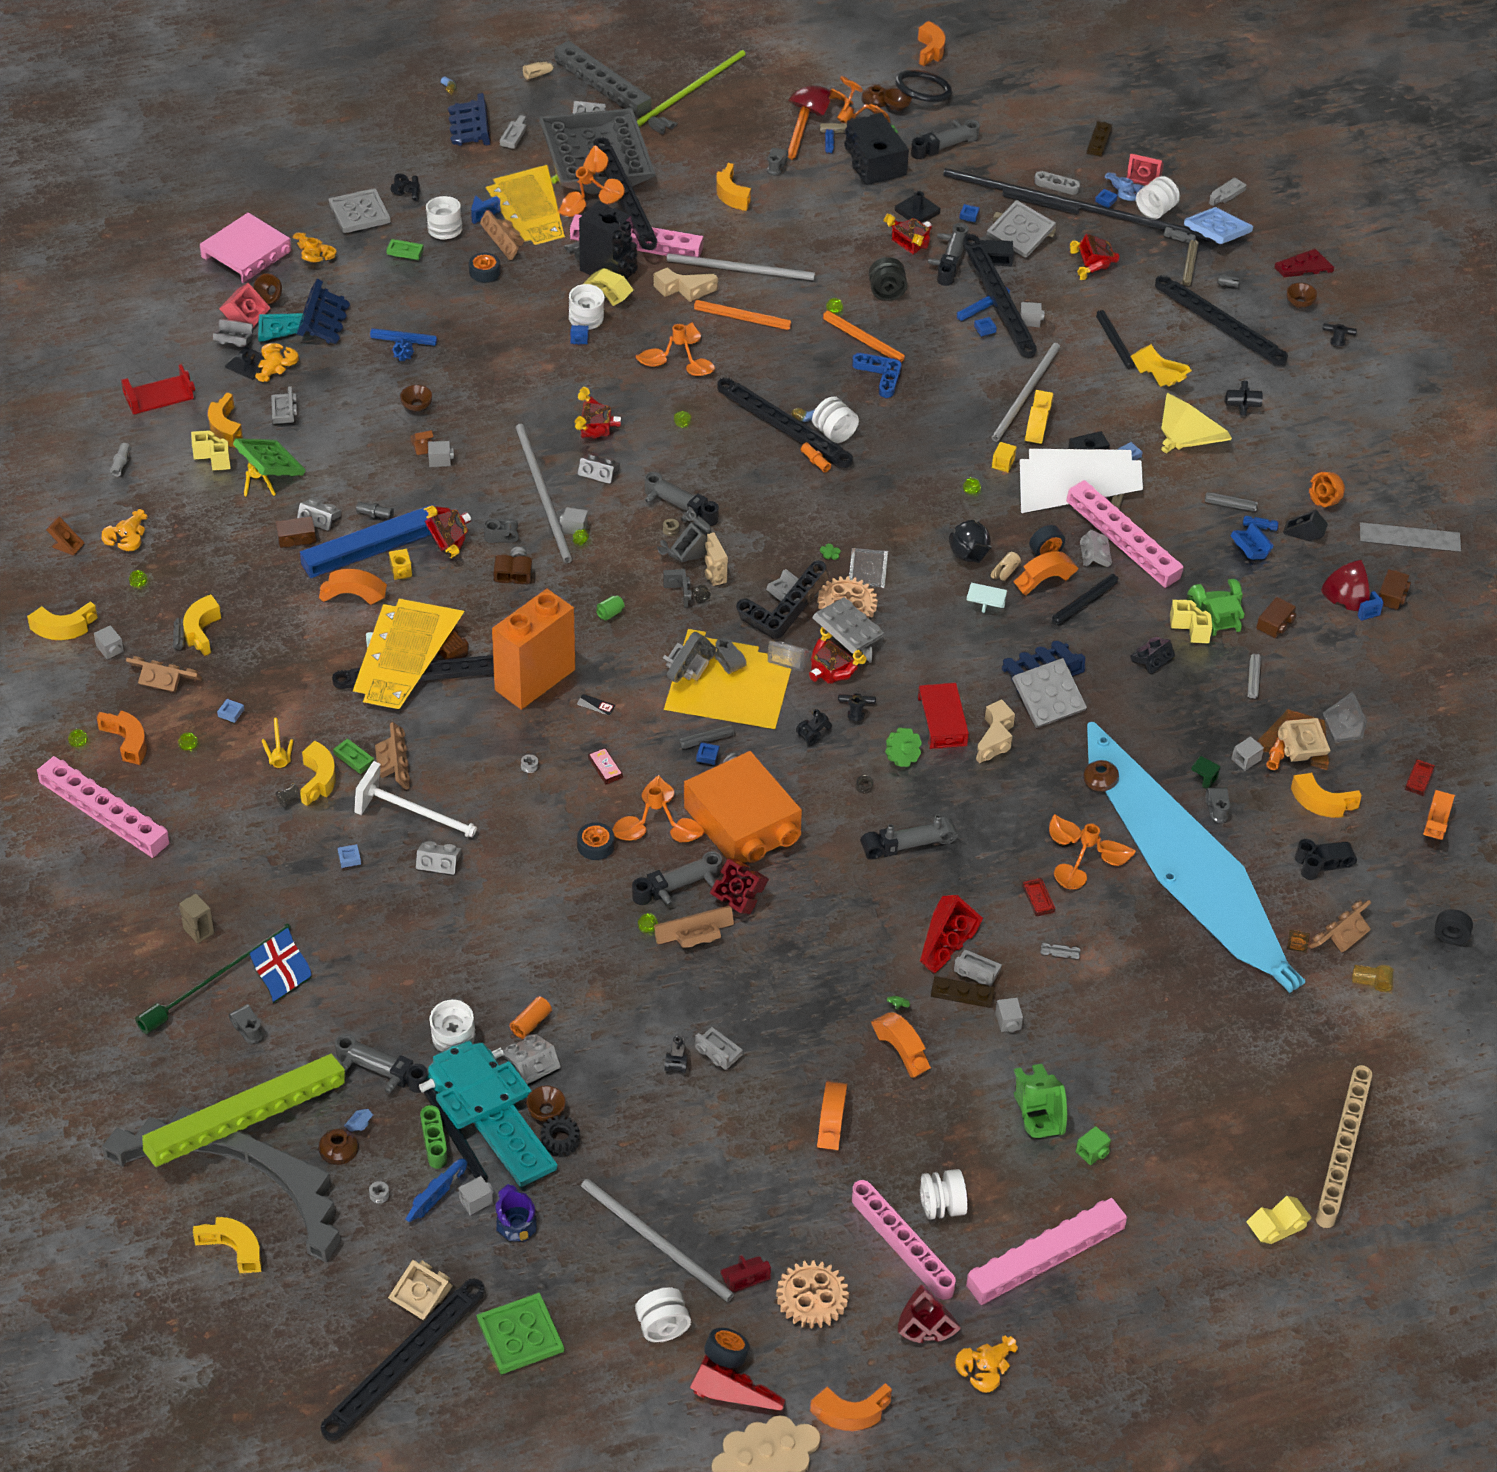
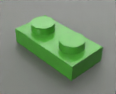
M391 239L387 247V255L419 260L424 247L423 244Z
M346 739L333 749L335 756L359 774L366 771L374 761L373 757L349 739Z

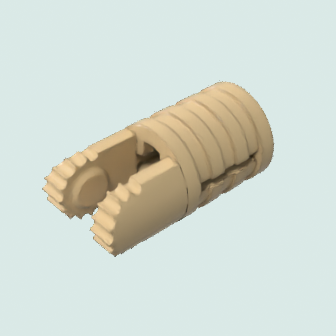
M536 62L523 66V74L527 80L542 76L553 70V65L548 62Z
M1009 552L993 569L990 577L993 579L1000 577L1002 581H1005L1021 564L1019 555Z

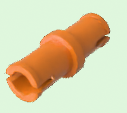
M809 443L802 445L800 451L809 458L812 464H816L824 473L830 470L832 465L822 457L820 451H816Z
M1279 737L1276 738L1274 747L1269 752L1270 757L1266 765L1270 770L1278 769L1279 763L1285 755V744Z

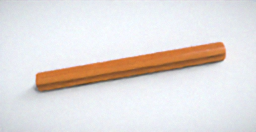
M801 107L789 146L788 158L794 160L797 156L810 113L805 107Z
M696 300L694 303V309L785 330H790L791 321L700 300Z
M826 311L823 314L824 320L885 356L899 360L901 363L905 360L904 354L834 313Z

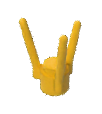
M248 463V471H246L245 497L248 494L250 477L259 478L262 475L250 463ZM262 475L272 495L275 496L276 493L268 477Z
M275 717L276 748L272 754L265 739L261 741L269 758V764L276 768H283L291 762L290 756L294 741L293 739L290 740L287 752L281 748L278 719Z

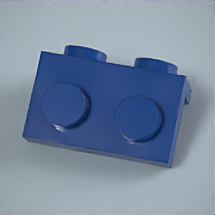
M1251 523L1246 531L1234 530L1230 535L1235 544L1245 552L1246 557L1252 560L1266 559L1274 546L1255 523Z

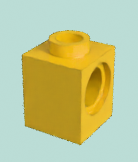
M1000 442L993 454L992 468L1008 473L1015 460L1017 447Z
M407 549L390 551L389 561L394 580L412 577L411 562Z

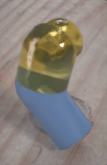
M445 76L441 79V83L447 86L445 88L446 92L452 94L456 90V83Z
M795 408L792 410V416L801 422H807L812 420L815 410L807 412L801 408Z

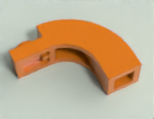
M927 21L919 27L918 41L928 45L920 51L919 64L922 66L927 65L933 60L939 62L944 55L945 48L944 32L937 25Z
M1059 551L1048 552L1037 556L1023 567L1026 570L1013 582L1027 596L1046 578L1060 576L1066 581L1079 568L1065 553Z
M341 569L331 572L329 580L321 585L319 599L325 602L336 595L352 593L362 597L372 605L385 598L387 584L377 576L366 571Z
M120 711L118 716L99 712L97 716L99 730L118 734L125 738L120 747L122 761L141 765L146 755L147 746L144 730L138 719L124 711Z
M1435 790L1423 835L1443 840L1455 795Z
M890 1012L871 1021L879 1041L886 1040L896 1048L910 1077H915L931 1068L923 1052L926 1049L913 1027L902 1016Z
M826 1081L819 1125L818 1148L839 1149L847 1083Z
M885 1383L867 1399L860 1402H849L839 1398L830 1388L826 1387L811 1400L810 1412L821 1422L835 1429L844 1431L866 1429L881 1420L882 1410L891 1402L892 1389Z

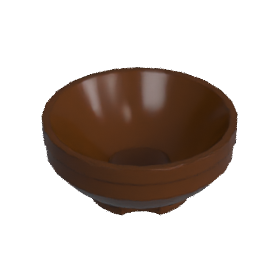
M874 84L863 91L861 100L865 105L872 104L879 108L885 107L887 105L884 101L886 89L878 84Z
M890 88L884 92V101L890 109L901 111L911 104L912 97L907 96L897 88Z
M262 274L254 282V290L268 305L274 304L279 300L282 294V284L276 276ZM271 286H274L276 289L273 295L269 294Z
M1294 283L1287 289V299L1297 308L1308 307L1316 301L1317 291L1309 284Z
M423 385L408 386L400 394L401 403L409 410L415 412L422 411L431 404L432 392ZM415 402L421 403V405H412V404L415 403Z
M1093 761L1085 768L1084 782L1092 790L1107 791L1114 788L1119 781L1118 769L1109 761ZM1103 766L1107 770L1101 773L1096 771V768Z
M553 1086L537 1087L527 1097V1108L530 1115L540 1121H547L549 1118L554 1120V1116L558 1115L560 1117L565 1109L564 1094ZM543 1106H550L553 1109L548 1114L540 1111Z
M332 1129L326 1132L319 1142L320 1156L329 1164L342 1165L348 1163L358 1152V1142L355 1135L346 1129ZM336 1136H340L344 1139V1141L340 1144H334L331 1142V1140Z

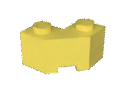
M605 268L593 273L583 283L600 288L613 306L622 302L633 291V288L624 276Z
M211 431L191 432L194 460L211 458L212 470L230 469L228 441L223 438H217Z
M1173 600L1170 611L1171 628L1189 629L1190 642L1209 643L1212 632L1211 614L1196 607L1197 604L1191 600Z
M1286 1196L1272 1210L1261 1207L1246 1222L1261 1242L1272 1244L1303 1230L1311 1216L1297 1198Z

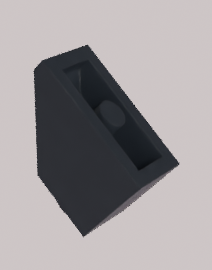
M1315 509L1287 520L1283 533L1295 538L1312 541L1320 539L1325 535L1328 523Z

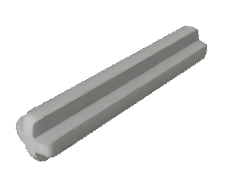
M1252 654L1250 658L1248 697L1256 699L1259 693L1261 662L1259 654Z

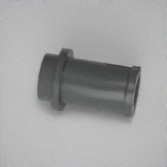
M1225 273L1219 274L1217 284L1237 288L1239 277L1227 276Z

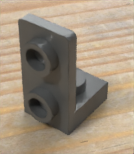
M685 569L663 570V587H682L684 608H688V601H691V590H687L690 587V577H686Z

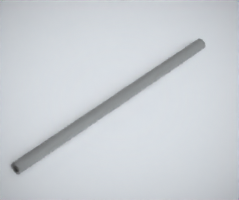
M518 424L516 431L563 562L570 563L572 557L524 425Z

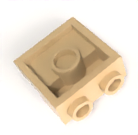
M715 533L707 534V542L705 543L707 569H705V576L707 580L711 581L713 586L727 583L728 557Z
M1318 718L1285 721L1279 727L1278 737L1284 741V752L1286 756L1290 757L1291 762L1308 760L1311 756L1327 755L1330 752Z
M412 1260L388 1298L425 1321L432 1314L437 1304H442L453 1285L448 1282L450 1278L440 1271L438 1274H435L431 1271L433 1267L421 1260L420 1263Z

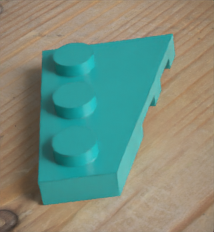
M303 313L259 314L258 341L261 342L297 333Z

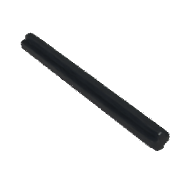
M434 1088L424 1091L430 1104L439 1109L443 1126L463 1159H466L467 1166L474 1178L482 1176L484 1181H487L488 1175L461 1130H457L436 1101V1094L438 1092Z

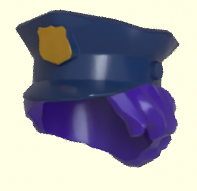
M507 1184L499 1191V1200L495 1204L497 1213L496 1231L508 1241L523 1242L536 1232V1209L526 1193H519L515 1186Z

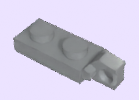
M520 115L516 122H510L500 139V146L516 148L527 128L526 116Z
M1233 178L1212 192L1209 204L1215 206L1219 202L1227 203L1244 192L1247 185Z

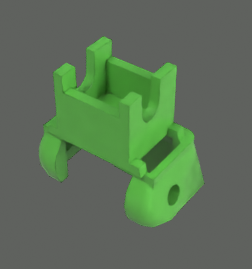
M1228 579V584L1231 588L1230 592H1205L1201 584L1192 586L1188 591L1186 600L1193 601L1197 604L1196 607L1211 614L1212 636H1216L1217 630L1235 627L1237 632L1241 631L1242 624L1239 618L1244 619V612L1240 606L1243 594L1241 583L1237 579Z
M1043 1064L1032 1065L1033 1075H1026L1022 1068H1015L1016 1092H1014V1097L1022 1111L1025 1131L1031 1137L1036 1138L1058 1134L1064 1135L1067 1126V1101L1064 1085L1055 1075H1048ZM1046 1109L1047 1112L1046 1115L1030 1118L1027 1112Z

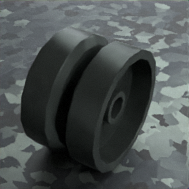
M892 257L882 258L875 261L869 268L871 291L878 299L884 301L894 300L901 297L907 290L905 268L898 259Z

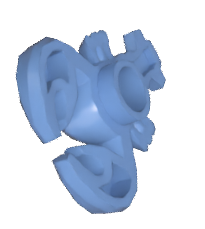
M1106 173L1105 178L1110 179L1112 185L1118 190V196L1127 201H1136L1137 193L1144 187L1133 184L1134 182L1129 178H1119L1115 173Z

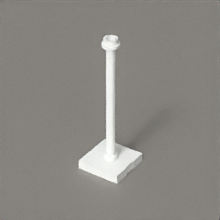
M373 761L356 788L354 812L359 815L363 814L375 795L465 832V837L473 838L476 833L477 827L473 823H470L468 826L379 789L381 764Z

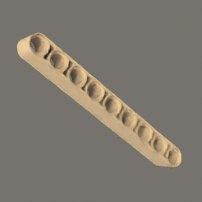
M1360 1065L1355 1067L1349 1083L1316 1215L1317 1224L1323 1228L1332 1227L1339 1212L1372 1078V1072L1366 1066Z

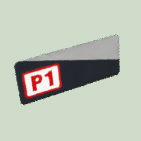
M582 694L577 702V705L606 715H610L615 708L614 704Z

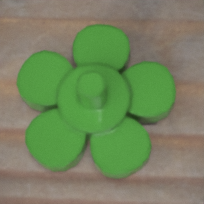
M826 544V547L822 546L820 548V552L823 553V557L826 559L832 558L837 560L840 549L834 548L832 544Z
M899 996L887 998V1001L893 1003L896 1009H899L901 1005L910 1007L908 999Z

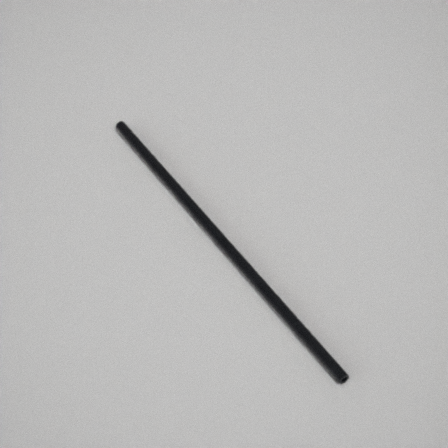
M947 168L944 169L943 176L999 190H1003L1005 187L1077 204L1081 206L1080 210L1162 230L1170 227L1174 231L1175 229L1188 233L1187 235L1193 234L1196 238L1215 242V240L1204 237L1203 234L1193 231L1189 227Z

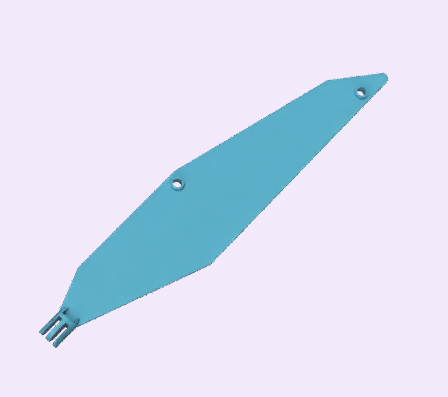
M1089 722L1087 724L1089 764L1097 760H1106L1117 767L1119 781L1114 788L1105 792L1157 880L1237 959L1272 975L1289 993L1305 983V979L1287 962L1245 867L1095 722ZM1103 766L1096 768V771L1101 773L1107 770Z

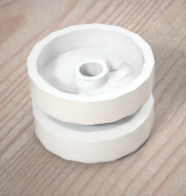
M661 1288L644 1295L635 1305V1311L638 1320L641 1322L643 1335L648 1341L664 1342L672 1340L683 1334L691 1325V1318L688 1310L685 1308L684 1298L678 1289Z

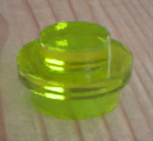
M831 298L826 304V309L832 313H838L842 311L843 304L840 299Z
M685 411L677 412L674 415V422L679 427H686L691 422V415Z
M969 478L963 484V490L968 494H976L981 489L979 481L975 478Z
M578 529L573 534V543L579 546L583 545L589 538L587 530Z
M135 570L129 576V583L133 587L144 586L148 581L147 575L141 570Z
M80 729L71 731L68 737V742L73 747H82L88 741L87 734Z
M186 732L180 736L178 744L183 750H192L197 747L198 739L193 733Z
M649 913L643 914L638 920V928L645 933L653 932L654 925L658 924L655 916Z

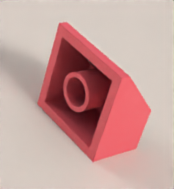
M1130 154L1127 178L1131 179L1134 183L1148 185L1155 178L1162 176L1164 164L1162 160Z
M247 283L238 288L219 309L229 320L252 323L254 327L259 322V314H266L271 308L254 288Z

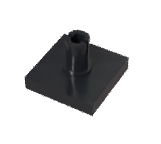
M916 191L913 196L895 205V211L907 220L916 219L922 224L940 214L941 211L940 207L924 197L922 191Z

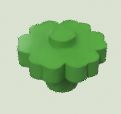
M898 728L896 733L891 732L886 740L887 748L885 753L888 755V760L894 761L896 766L908 767L911 762H916L921 754L919 747L922 742L919 734L913 733L911 728Z

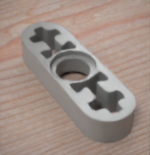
M1039 171L1035 174L1034 183L1037 186L1070 195L1079 193L1080 183L1077 180L1044 171Z

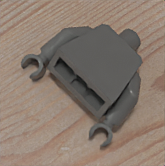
M688 507L691 511L690 514L687 515L684 512L683 514L688 521H693V523L689 524L671 549L665 540H661L660 543L663 547L657 546L658 552L661 555L668 553V556L680 562L699 559L706 552L705 543L707 542V534L712 533L711 527L700 516H696L692 507Z

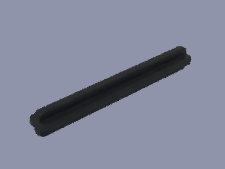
M1007 187L1002 192L1003 197L1068 213L1079 214L1081 208L1077 204Z
M1098 310L1096 317L1127 369L1134 368L1135 363L1106 312Z
M1111 574L1054 614L1052 622L1059 625L1117 584L1118 576Z

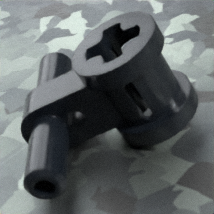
M397 173L394 176V183L390 187L391 192L395 195H403L404 192L412 193V200L417 201L418 193L420 192L418 176H412V181H409L406 175Z
M1323 324V330L1334 332L1330 343L1335 346L1345 345V334L1356 335L1357 333L1356 328L1346 327L1342 324Z
M858 693L853 695L839 694L838 701L848 702L850 710L847 713V717L853 721H860L864 719L865 715L863 707L865 704H875L876 697L861 696Z
M818 709L812 711L814 718L811 721L804 720L796 727V733L803 736L808 745H813L820 739L821 733L819 731L823 727L826 729L832 727V723L827 715Z
M681 1035L673 1038L671 1053H666L665 1071L679 1070L681 1073H686L688 1055L684 1054L685 1039Z

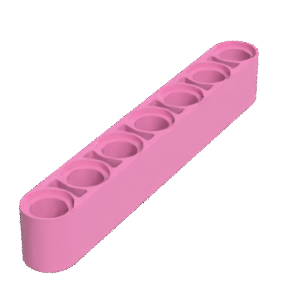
M859 1180L854 1183L852 1190L853 1205L937 1298L941 1300L950 1299L954 1294L956 1282L954 1275L868 1181Z

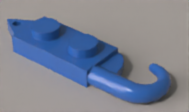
M458 1159L443 1174L441 1173L437 1178H434L429 1183L428 1188L415 1197L412 1203L413 1207L405 1220L411 1222L417 1218H422L450 1189L453 1175L458 1170L457 1177L459 1178L463 1175L468 1164L466 1159Z

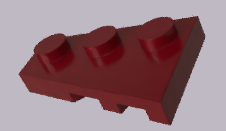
M1312 249L1276 262L1274 268L1283 277L1303 276L1304 273L1308 272L1313 274H1319L1320 271L1333 273L1335 267L1316 249Z

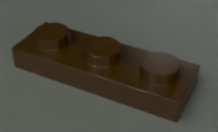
M1097 121L1086 154L1102 157L1113 124Z
M934 976L930 997L991 1008L995 987Z

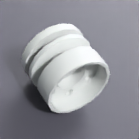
M1159 176L1139 190L1136 195V202L1139 210L1146 217L1158 219L1177 205L1180 194L1176 184L1171 179Z
M440 196L428 201L426 212L429 234L437 239H451L458 236L462 232L460 202L448 196Z
M582 284L574 287L569 293V320L571 324L588 326V330L600 326L604 318V293L600 288L591 284Z
M829 397L817 406L812 416V422L829 440L834 443H842L856 431L859 418L839 398Z
M453 999L437 1004L431 1011L429 1018L433 1045L442 1053L450 1047L457 1046L468 1040L474 1044L476 1035L473 1012L470 1007L462 1001Z
M959 1169L945 1171L943 1181H941L937 1172H933L932 1178L928 1173L921 1175V1202L929 1220L935 1219L936 1213L939 1218H943L945 1207L951 1217L967 1213L965 1182Z

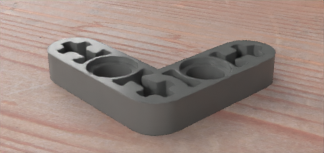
M696 631L693 632L669 668L667 678L675 683L679 682L697 654L710 661L716 652V647L705 636Z

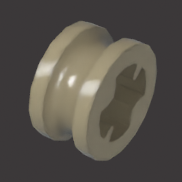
M675 519L665 520L663 523V533L667 536L677 535L679 533V522Z

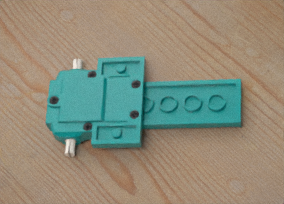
M468 1040L433 1056V1063L428 1066V1081L419 1084V1088L422 1092L431 1088L440 1092L436 1094V1101L457 1130L474 1123L519 1187L525 1186L557 1170L558 1165L513 1105L527 1098L531 1089L510 1061L498 1065L495 1059L504 1055L501 1048L491 1052L484 1043L472 1044Z

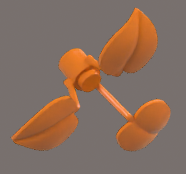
M842 75L840 76L841 81L851 87L849 98L835 89L830 90L832 94L829 98L845 101V105L837 117L840 122L847 123L851 118L855 119L864 109H869L874 114L882 112L890 123L888 114L872 104H866L854 114V109L849 106V104L853 105L851 98L855 90L862 92L863 89L856 82Z
M596 145L589 152L584 165L576 171L581 194L579 192L569 193L558 210L559 214L574 217L575 214L579 215L585 210L587 204L583 200L585 198L583 184H591L593 182L602 190L599 193V199L604 204H613L624 195L625 189L619 180L608 179L605 185L602 186L593 178L596 172L604 171L609 162L607 155Z
M692 322L686 326L675 324L672 327L673 336H670L666 352L660 349H649L639 355H635L636 359L644 365L660 366L667 362L665 356L668 355L674 341L677 345L685 344L691 363L686 366L689 374L702 376L715 371V367L710 361L702 358L696 361L692 359L688 344L696 343L701 339L700 332Z
M658 775L642 792V800L646 804L642 820L640 821L633 816L623 817L615 823L612 831L615 837L622 840L639 839L647 831L643 824L646 821L649 807L657 810L662 806L673 826L670 830V835L674 840L678 842L693 841L704 834V829L692 819L682 818L677 824L673 821L666 803L673 799L674 789Z
M1056 814L1053 815L1050 821L1049 833L1054 841L1067 845L1070 842L1076 843L1081 838L1083 844L1074 867L1069 864H1060L1054 870L1056 881L1067 889H1079L1086 883V873L1078 870L1086 847H1092L1097 844L1098 852H1102L1101 858L1108 864L1115 866L1125 864L1136 852V850L1114 841L1104 840L1100 842V829L1095 824H1087L1081 831L1077 825L1060 818Z

